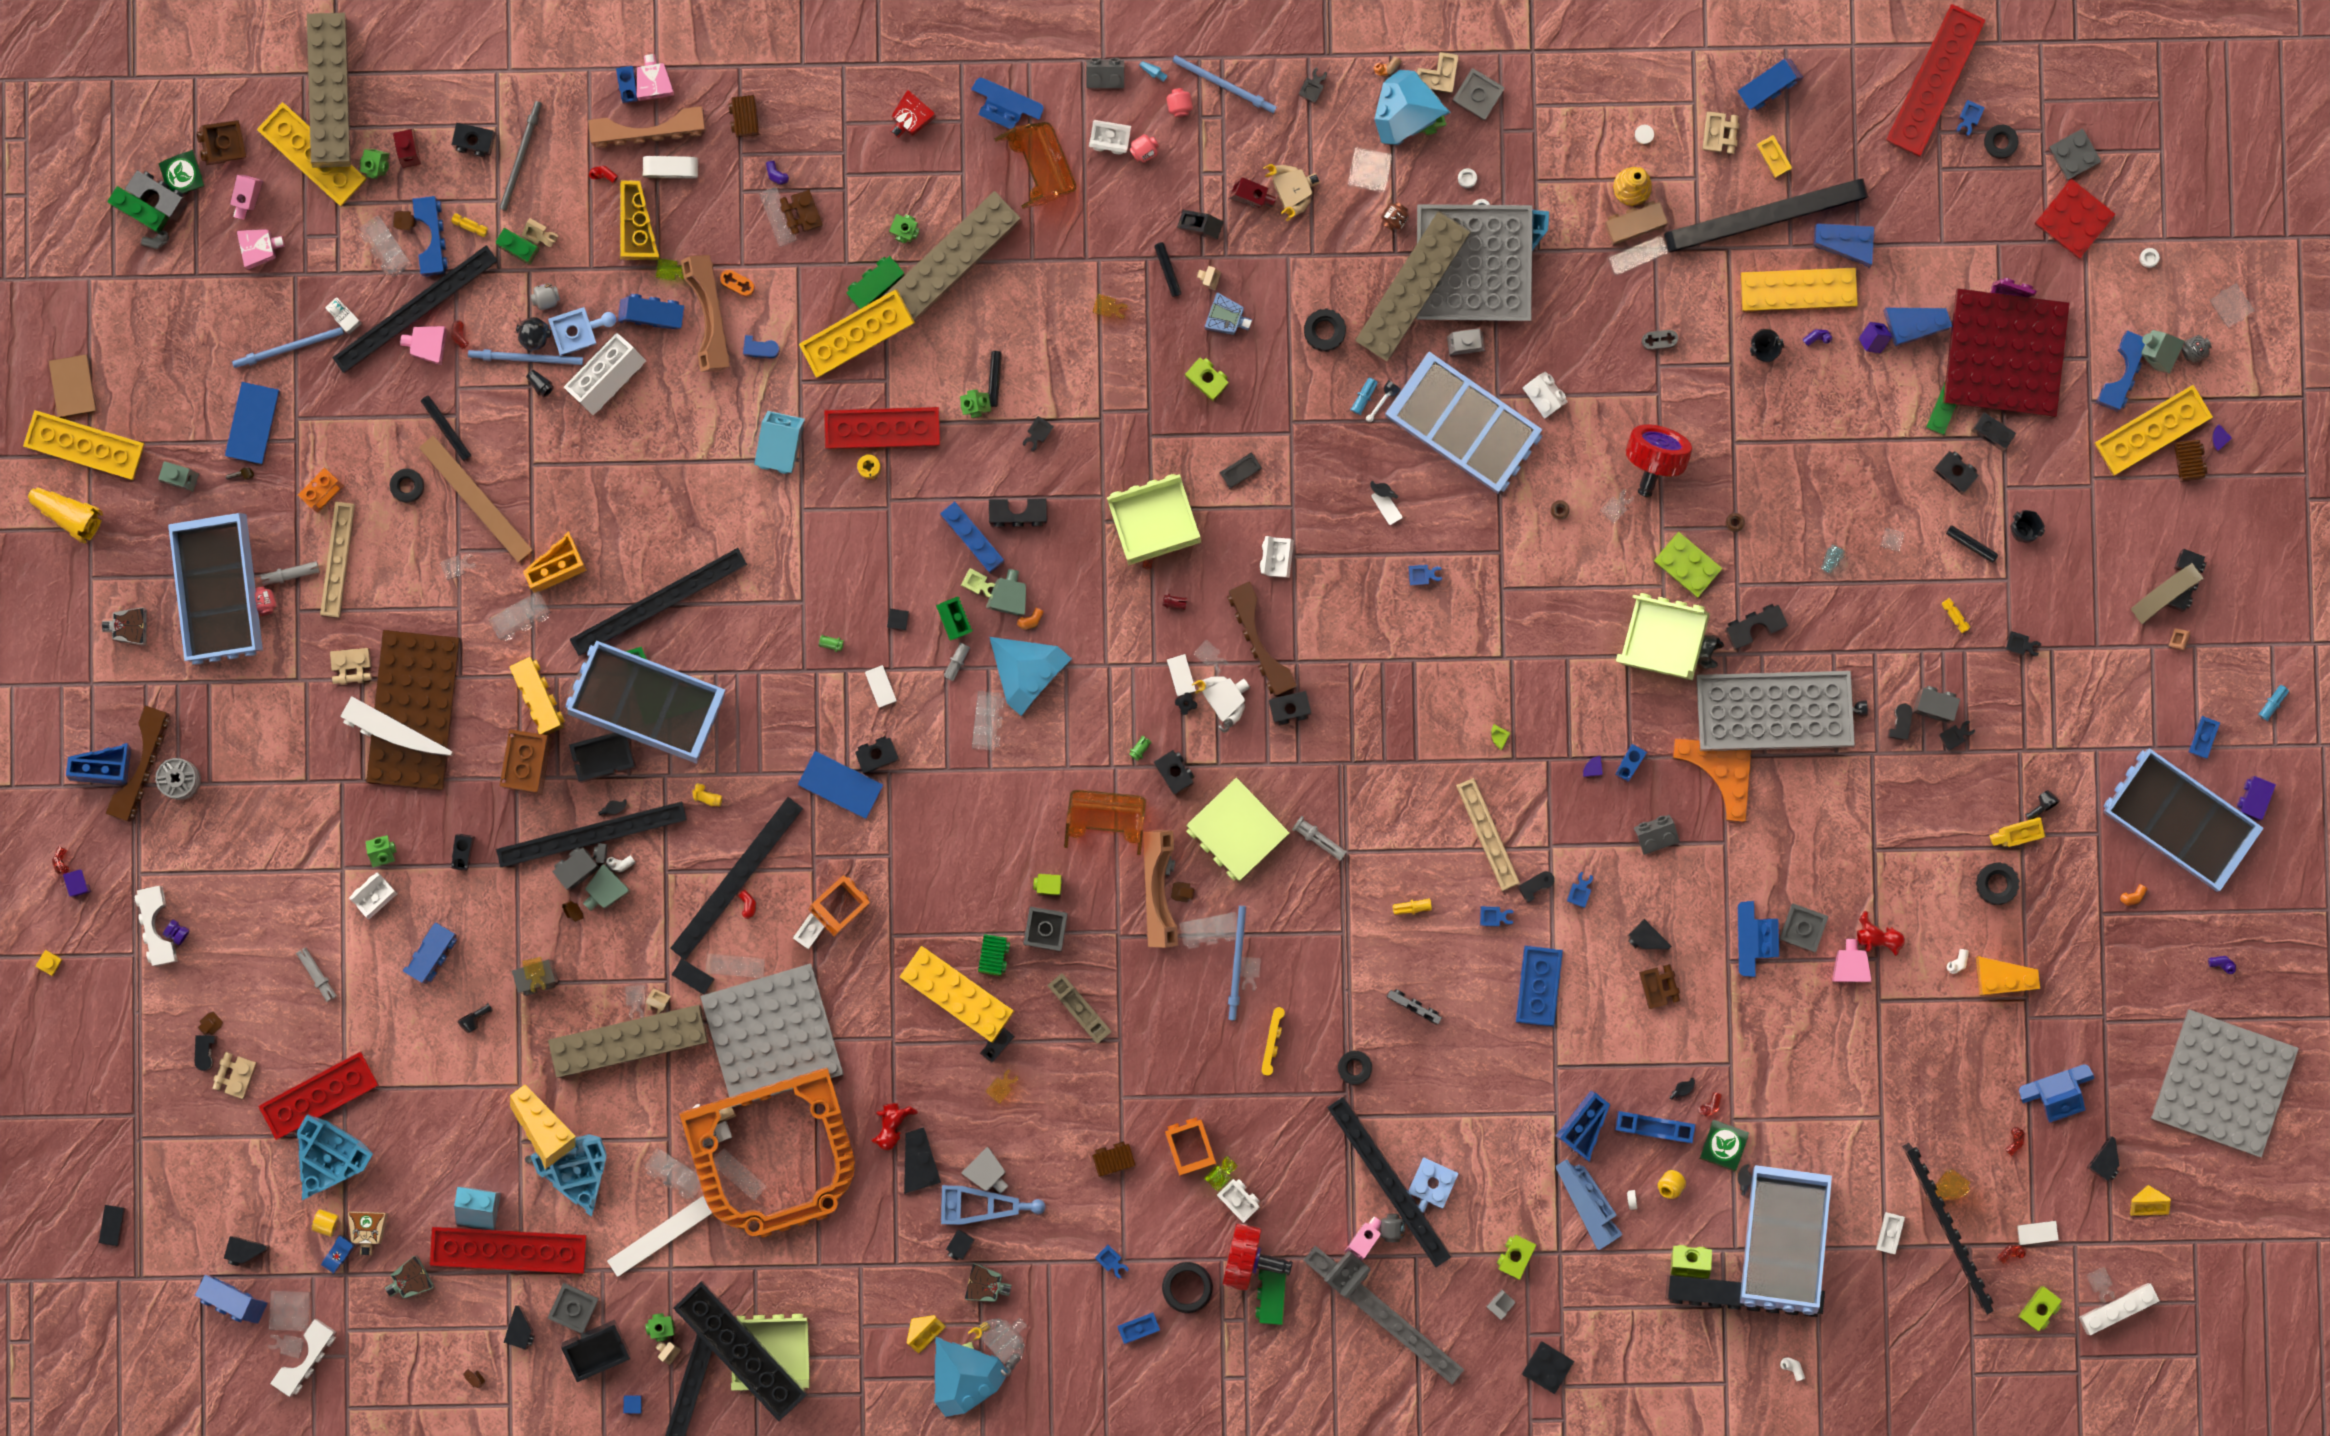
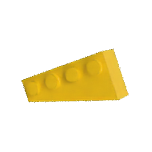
M621 180L620 260H658L659 254L640 181Z
M529 657L510 666L520 691L522 690L523 699L531 710V717L539 727L537 728L539 734L549 735L564 728L563 723L565 719L561 711L557 712L555 708L557 702L553 694L549 695L546 689L549 687L545 677L541 678L538 672L541 670L538 661H533Z
M523 1085L510 1095V1107L520 1125L524 1128L529 1141L533 1144L535 1152L541 1158L545 1169L575 1148L576 1136L526 1085Z

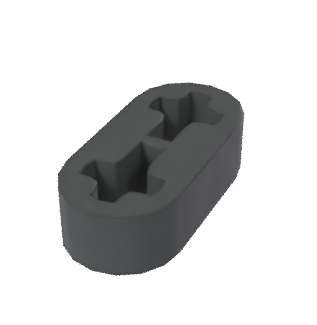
M1673 330L1648 332L1643 336L1641 343L1647 350L1671 348L1676 345L1678 335ZM1667 334H1670L1671 337H1674V340H1672L1671 344H1668V341H1661V338H1666ZM1648 336H1651L1652 339H1658V342H1653L1652 346H1649V343H1645V340L1648 339Z

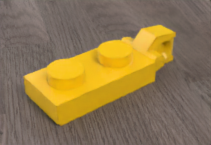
M2039 817L1999 829V833L1989 836L1993 846L2002 844V846L2012 847L2044 838L2045 833L2042 820Z

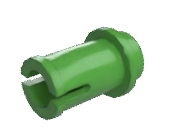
M821 635L819 640V647L833 649L835 652L842 651L844 646V640H841L840 637L836 639Z
M1141 736L1135 747L1130 749L1129 755L1137 761L1143 758L1142 755L1152 743L1149 739H1145L1146 737Z

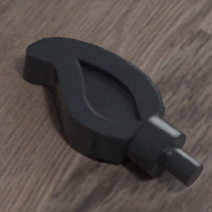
M1371 481V489L1376 495L1398 498V495L1395 494V491L1391 490L1388 484H1375L1374 481Z
M624 799L622 802L612 800L608 802L606 807L601 808L602 811L598 812L599 816L602 814L615 815L620 813L626 807L627 800Z
M1690 1078V1081L1679 1082L1669 1098L1672 1100L1673 1098L1689 1094L1695 1085L1694 1078Z
M1749 1164L1741 1167L1737 1177L1740 1190H1742L1741 1195L1744 1196L1752 1181L1748 1171Z

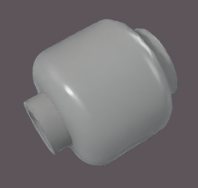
M550 283L534 287L533 294L530 295L533 306L537 305L539 310L555 307L557 301H560L556 286L553 287Z

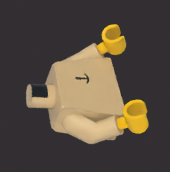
M1269 164L1263 167V169L1269 170L1270 173L1266 174L1265 177L1272 176L1273 184L1283 204L1284 210L1281 214L1287 213L1289 215L1285 220L1289 221L1293 216L1304 212L1311 202L1312 191L1310 187L1320 184L1316 173L1305 177L1302 169L1298 170V168L1292 166H1274Z

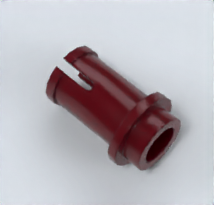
M1168 593V595L1163 597L1162 606H1165L1166 609L1172 607L1185 610L1187 598L1170 596Z

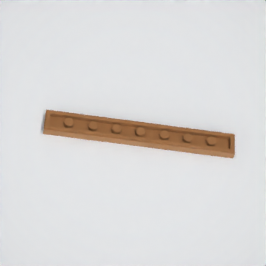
M434 435L419 447L518 563L533 551Z

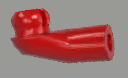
M604 165L593 167L589 171V177L593 180L606 178L611 183H614L618 178L617 174Z
M743 890L738 895L745 903L742 916L745 919H750L756 912V901L746 890Z

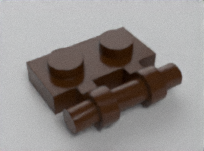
M810 190L792 195L791 200L793 203H788L786 197L779 199L781 203L780 209L786 216V224L788 229L791 230L792 235L800 233L797 227L800 225L804 232L823 225ZM792 210H796L799 219H794Z
M1670 964L1663 966L1664 974H1659L1658 967L1639 972L1649 1009L1668 1005L1666 999L1668 996L1672 997L1673 1003L1680 1001V990L1676 986L1675 972L1672 971ZM1667 979L1668 991H1664L1661 980Z

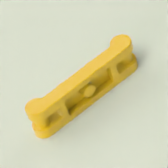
M1281 1007L1275 1008L1272 1015L1262 1064V1073L1266 1076L1272 1074L1271 1059L1272 1057L1276 1058L1278 1046L1274 1045L1276 1038L1280 1039L1282 1027H1278L1279 1020L1285 1014L1284 1009Z

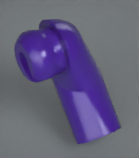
M775 161L766 162L768 176L771 181L778 185L786 184L789 181V176L786 173L783 174L777 171Z
M1816 329L1804 337L1803 341L1807 346H1810L1816 340H1822L1825 344H1828L1832 341V336L1828 330Z
M2227 956L2208 958L2209 967L2220 966L2227 974H2234L2236 972V964Z

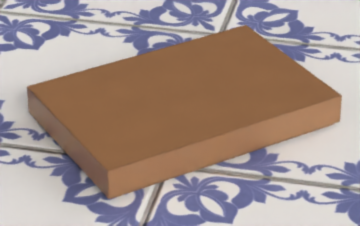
M88 355L49 361L58 417L97 411Z

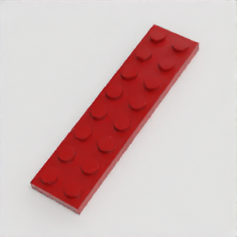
M1954 4L1950 5L1885 141L1916 156H1921L1986 21L1985 19Z
M432 1227L430 1266L585 1274L587 1235Z

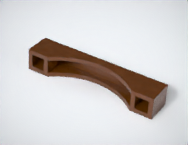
M1250 581L1229 590L1227 599L1230 606H1235L1238 612L1235 613L1238 623H1243L1245 628L1242 631L1247 642L1251 641L1253 648L1250 650L1254 659L1258 658L1261 665L1258 668L1262 677L1266 675L1269 683H1266L1270 694L1274 693L1276 697L1296 688L1297 685L1289 668L1274 660L1264 649L1258 638L1254 620L1257 596Z
M144 705L138 722L143 741L140 764L129 783L112 795L105 814L131 822V819H135L138 808H136L137 803L142 800L144 790H142L144 783H148L151 772H149L151 764L154 765L157 759V754H155L157 747H161L164 736H162L164 728L167 729L170 723L169 713Z

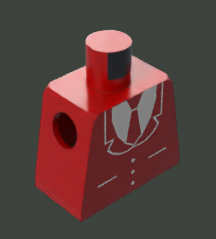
M907 90L892 114V119L896 122V125L890 131L897 138L905 131L913 136L931 122L936 115Z

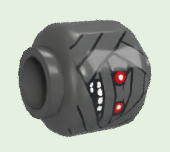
M2196 335L2185 340L2182 353L2187 361L2197 363L2209 357V349L2212 346L2208 338L2204 339L2201 335Z

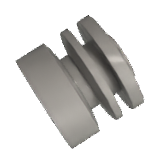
M172 758L159 766L155 781L158 789L164 795L177 800H185L197 793L201 785V776L194 764L181 758ZM174 775H179V782L175 781Z

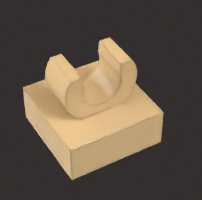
M1208 266L1207 272L1199 270L1197 278H1200L1203 281V285L1208 289L1216 290L1221 272L1214 267Z
M653 988L646 1000V1004H648L647 1010H650L653 1006L658 1008L656 1014H660L665 1009L671 996Z
M660 1341L656 1346L661 1352L658 1358L669 1365L681 1351L677 1345L671 1342L666 1345Z

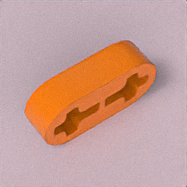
M725 270L720 276V281L726 288L744 297L754 293L755 287L750 279L732 270ZM732 274L733 280L737 282L733 283L729 281L727 284L726 279L724 277ZM739 283L743 285L749 283L751 290L742 292L743 288L739 286Z

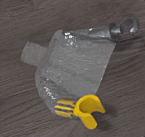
M1020 1317L1012 1325L1006 1319L1003 1321L997 1318L986 1320L979 1326L971 1329L968 1334L974 1332L976 1338L973 1341L980 1338L1004 1364L1006 1363L1008 1373H1005L1003 1369L1001 1373L1008 1377L1022 1359L1025 1345L1023 1343L1024 1338L1019 1333L1027 1325Z

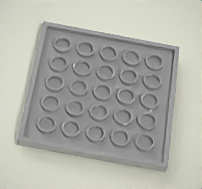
M1418 204L1417 243L1438 211H1441L1472 232L1419 312L1416 320L1531 321L1533 205Z
M812 964L700 996L729 1097L826 1067L831 1078L843 1075ZM789 1088V1089H786V1090H783V1091H780V1092L773 1093V1094H771V1096H772V1095L779 1094V1093H782V1092H786V1091H789V1090H793V1088Z
M2188 1009L2151 1119L2262 1157L2299 1048Z

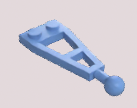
M942 1185L941 1224L961 1225L1019 1214V1210L1032 1211L1034 1214L1039 1215L1046 1209L1044 1201L1036 1199L1032 1203H1019V1199L965 1186ZM961 1192L988 1197V1214L961 1218ZM994 1199L1013 1203V1210L993 1213Z

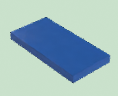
M246 382L241 383L225 452L226 457L263 465L280 390Z
M814 751L798 783L799 786L867 819L883 787V784L817 751Z
M1524 946L1516 1022L1554 1027L1563 950Z

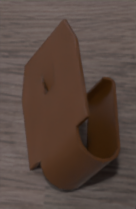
M411 211L394 212L393 227L399 230H410V227H415L416 219L414 215H411Z
M1173 883L1172 899L1181 902H1188V899H1193L1194 888H1190V883Z
M569 901L562 904L567 918L571 917L575 922L584 918L577 903Z
M213 1011L199 1021L201 1025L198 1029L204 1035L208 1033L213 1035L221 1028L223 1021Z
M467 1369L463 1373V1376L473 1388H481L485 1384V1379L478 1370L473 1373Z

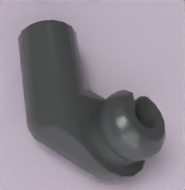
M160 231L155 238L143 236L141 246L159 249L169 241L168 233Z

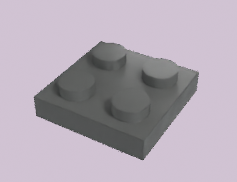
M1472 68L1452 101L1485 121L1505 87Z
M2083 128L2049 147L2067 181L2101 162Z
M1792 903L1779 940L1816 953L1829 916Z
M563 1283L548 1319L583 1334L599 1298Z

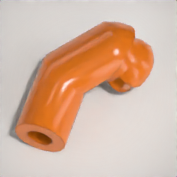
M1035 608L1031 617H1020L1017 625L1024 630L1036 627L1044 611Z
M2139 884L2135 893H2123L2120 901L2127 906L2139 904L2148 888Z

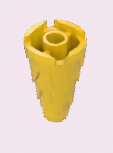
M1630 167L1621 171L1614 181V194L1622 204L1634 207L1644 203L1649 198L1652 190V183L1646 170L1641 167Z
M39 487L33 488L28 494L30 504L83 544L87 543L84 539L86 538L90 541L100 527L102 520L98 519V515L103 516V511L85 502H78Z

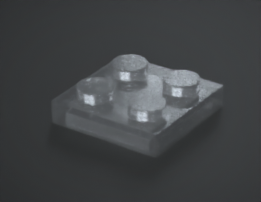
M1355 147L1348 186L1385 192L1392 154Z
M271 1291L269 1330L307 1331L309 1328L311 1292Z

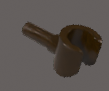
M242 468L236 473L226 475V479L243 476L244 480H248L254 476L251 468Z

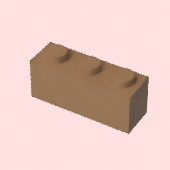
M1654 201L1644 204V208L1638 210L1636 207L1625 211V215H1612L1605 222L1612 245L1660 229L1668 224L1660 202L1655 203Z

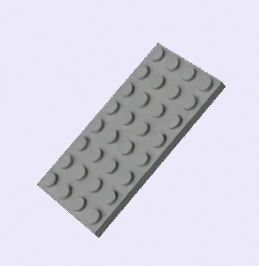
M1851 671L1696 676L1700 751L1841 748L1855 746Z

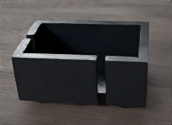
M615 732L569 744L573 762H579V764L574 766L580 783L616 774L615 770L624 772L636 768L629 738Z
M615 1320L581 1334V1339L576 1336L561 1344V1349L576 1382L630 1360L631 1355L624 1338L622 1339V1334Z

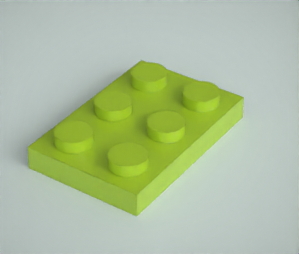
M1679 531L1654 560L1658 566L1696 598L1700 596L1722 570L1716 562Z

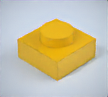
M45 950L36 967L54 976L63 959Z

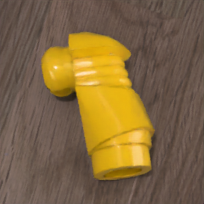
M695 784V789H692L695 801H702L711 807L721 806V795L704 791V784Z

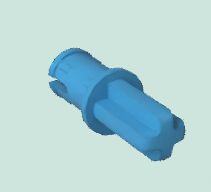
M1372 378L1367 379L1361 392L1357 393L1358 397L1352 408H1350L1351 411L1361 415L1367 402L1371 401L1370 397L1378 385L1376 380Z
M2280 685L2271 698H2267L2268 702L2258 715L2262 719L2269 721L2275 710L2281 707L2280 704L2289 693V690L2285 686Z

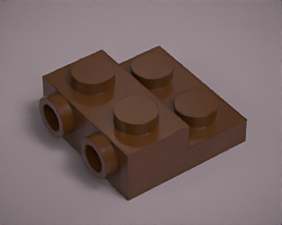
M239 120L201 125L199 131L196 132L197 141L202 143L203 150L200 151L201 160L206 162V166L246 158Z

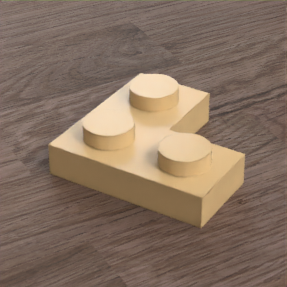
M1440 52L1437 71L1418 68L1417 73L1420 79L1432 91L1452 94L1458 55Z

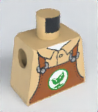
M348 1212L352 1243H361L360 1255H372V1244H381L388 1213Z

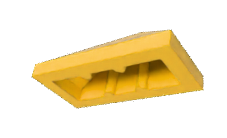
M2147 1185L2131 1200L2130 1215H2168L2171 1199Z
M934 1315L913 1318L910 1323L907 1344L919 1354L946 1326Z

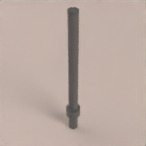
M535 101L531 115H528L526 121L528 124L499 207L500 210H507L535 125L537 126L539 121L538 115L542 106L541 102Z

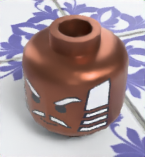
M1395 202V204L1389 203L1381 214V219L1384 221L1383 225L1391 231L1394 228L1401 230L1409 219L1408 209L1398 202Z

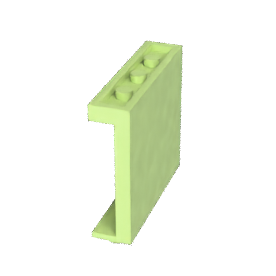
M1180 474L1168 475L1160 481L1152 480L1147 485L1141 487L1138 485L1133 486L1128 491L1122 493L1117 491L1107 497L1128 565L1201 543V537Z
M1640 593V596L1633 595V598L1636 599L1622 655H1617L1616 662L1630 667L1693 680L1710 613L1704 610L1705 607L1693 605L1692 608L1688 607L1687 603L1676 601L1674 604L1669 603V599L1658 597V600L1651 599V595Z
M1237 778L1186 825L1188 827L1186 832L1193 839L1197 837L1202 842L1200 846L1206 853L1211 851L1215 856L1213 860L1220 867L1224 865L1228 869L1226 872L1233 881L1237 879L1239 882L1289 835V832Z
M784 1314L773 1315V1318L765 1319V1315H753V1319H746L745 1316H736L803 1388L810 1387L808 1317H803V1314H792V1318H784ZM732 1372L731 1390H749Z

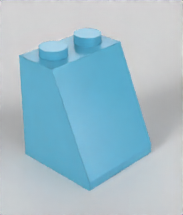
M767 411L761 424L754 465L765 470L771 468L784 474L792 473L795 467L805 419Z
M457 1187L454 1204L456 1225L495 1230L501 1193Z

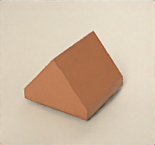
M2175 628L2169 647L2185 652L2191 632Z

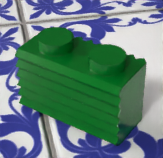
M503 228L496 240L498 248L504 249L505 252L507 251L528 265L533 262L539 251L536 245L506 228Z
M958 596L936 605L950 641L969 634L973 630L970 629V622L966 618L967 615L963 611L964 608L960 604L961 601Z
M984 934L978 973L1001 976L1002 972H1006L1007 961H1004V955L1009 953L1010 942H1007L1006 937Z

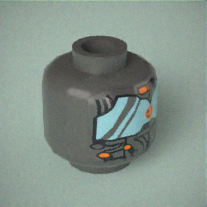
M1390 1213L1387 1214V1217L1380 1220V1236L1384 1238V1241L1400 1242V1239L1405 1236V1222L1402 1218H1399V1214Z

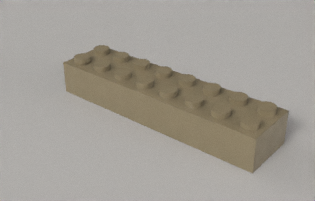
M345 13L307 14L312 168L351 167Z
M994 191L886 294L897 289L914 322H916L1020 224L1021 218Z
M1438 211L1355 341L1385 361H1388L1472 231L1441 211Z
M700 1005L548 1040L556 1078L709 1043Z

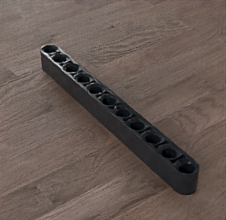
M1861 178L1672 230L1663 235L1668 252L1670 253L1860 201L1869 196L1864 179Z

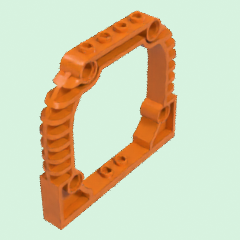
M827 1067L679 1113L703 1195L709 1209L723 1223L735 1228L745 1229L746 1233L750 1236L761 1235V1238L772 1235L774 1230L779 1229L782 1232L791 1229L790 1225L798 1224V1226L808 1224L809 1220L816 1218V1220L827 1218V1214L836 1210L837 1200L846 1192L853 1179L855 1170L854 1155ZM793 1088L795 1095L802 1097L810 1103L809 1110L812 1116L823 1121L834 1157L835 1172L830 1185L818 1189L814 1193L812 1201L767 1215L758 1210L739 1212L729 1204L723 1193L712 1152L718 1147V1140L713 1133L721 1118L719 1110L737 1104L746 1106L752 1104L754 1099L766 1100L771 1098L773 1093ZM821 1103L825 1109L821 1114H817L814 1111V1107ZM706 1138H711L714 1143L712 1147L705 1148L703 1141ZM825 1198L833 1200L831 1207L826 1208L822 1205ZM751 1221L759 1223L757 1230L752 1231L748 1228Z

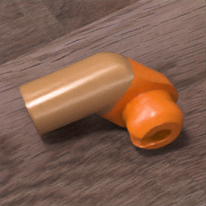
M1394 56L1389 64H1375L1374 71L1379 76L1392 75L1402 61Z

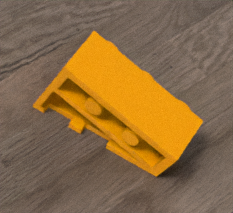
M568 531L559 542L553 544L550 550L535 560L523 572L530 589L535 594L583 573L587 569L574 539Z
M1979 956L1975 957L1980 995L2040 989L2038 969Z

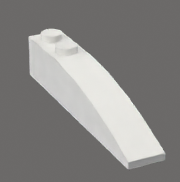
M352 696L340 716L345 719L343 723L352 728L357 725L362 728L360 732L369 737L373 734L386 741L412 750L447 756L454 755V752Z

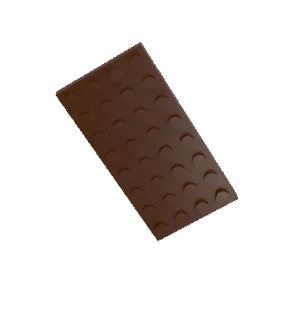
M383 630L374 709L447 749L460 638ZM372 734L366 782L443 790L447 755L412 750Z

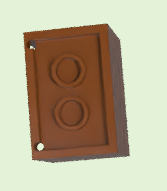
M509 729L499 786L508 790L543 795L552 738L548 735Z

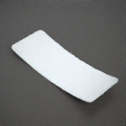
M1375 493L1371 495L1389 525L1402 518L1390 497H1380Z

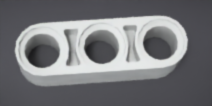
M643 157V177L698 178V158Z

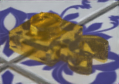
M1097 294L1092 313L1111 318L1112 313H1115L1118 318L1124 319L1125 315L1120 314L1119 309H1128V306L1124 303L1116 305L1115 298Z
M542 957L522 961L526 980L532 979L531 991L536 992L535 985L538 983L541 984L542 990H545L546 985L541 980L542 976H546Z
M1010 1069L1005 1071L1003 1080L997 1077L985 1091L999 1104L1012 1091L1008 1085L1015 1083L1019 1078L1016 1076L1013 1080H1010L1008 1078Z

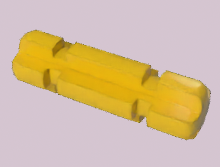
M457 213L452 217L451 222L457 226L460 225L468 231L476 232L477 235L485 237L488 228L483 225H479L468 218H462Z
M1948 598L1942 602V606L1948 611L1947 613L1955 625L1959 626L1960 632L1965 633L1970 629L1967 621H1964L1965 618L1958 608L1953 606V601Z

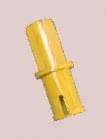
M1430 898L1419 901L1410 900L1407 903L1393 905L1394 915L1407 913L1415 915L1417 912L1432 911Z

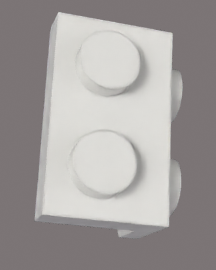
M1094 120L1089 147H1093L1096 151L1111 150L1114 154L1127 153L1131 126Z
M1547 372L1538 375L1523 387L1544 419L1568 403L1564 392L1558 389L1554 378Z
M1265 536V541L1262 545L1263 559L1260 562L1261 574L1271 577H1290L1293 539Z
M375 873L360 888L356 889L349 899L367 919H370L397 893L379 873Z
M1233 1179L1217 1196L1244 1223L1260 1208L1258 1205L1260 1201L1253 1193L1249 1196L1245 1192L1247 1187L1239 1179L1237 1181Z

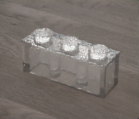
M379 215L359 227L362 231L360 236L365 243L369 242L373 248L370 251L375 259L380 258L383 263L380 266L386 275L390 273L392 277H395L412 266Z
M537 591L488 618L498 638L508 641L515 637L514 633L521 630L524 632L532 627L531 624L537 620L540 623L549 618L548 614L551 611L542 594Z
M978 691L972 749L995 752L996 747L999 748L1000 736H997L998 728L1002 727V717H999L1000 709H1004L1005 698H1001V693Z
M1236 912L1179 923L1183 946H1188V949L1197 948L1199 943L1206 942L1207 945L1217 944L1219 939L1224 938L1226 942L1236 940Z
M656 1148L645 1165V1168L648 1169L647 1174L655 1179L657 1176L662 1178L664 1185L670 1189L673 1187L680 1190L678 1194L687 1200L690 1197L694 1199L701 1189L697 1172L660 1148Z

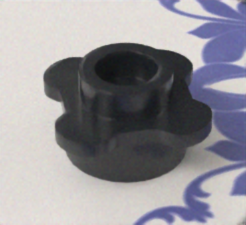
M1189 692L1184 693V696L1175 699V705L1179 706L1180 712L1183 715H1187L1188 711L1197 708V702L1193 701L1192 695Z

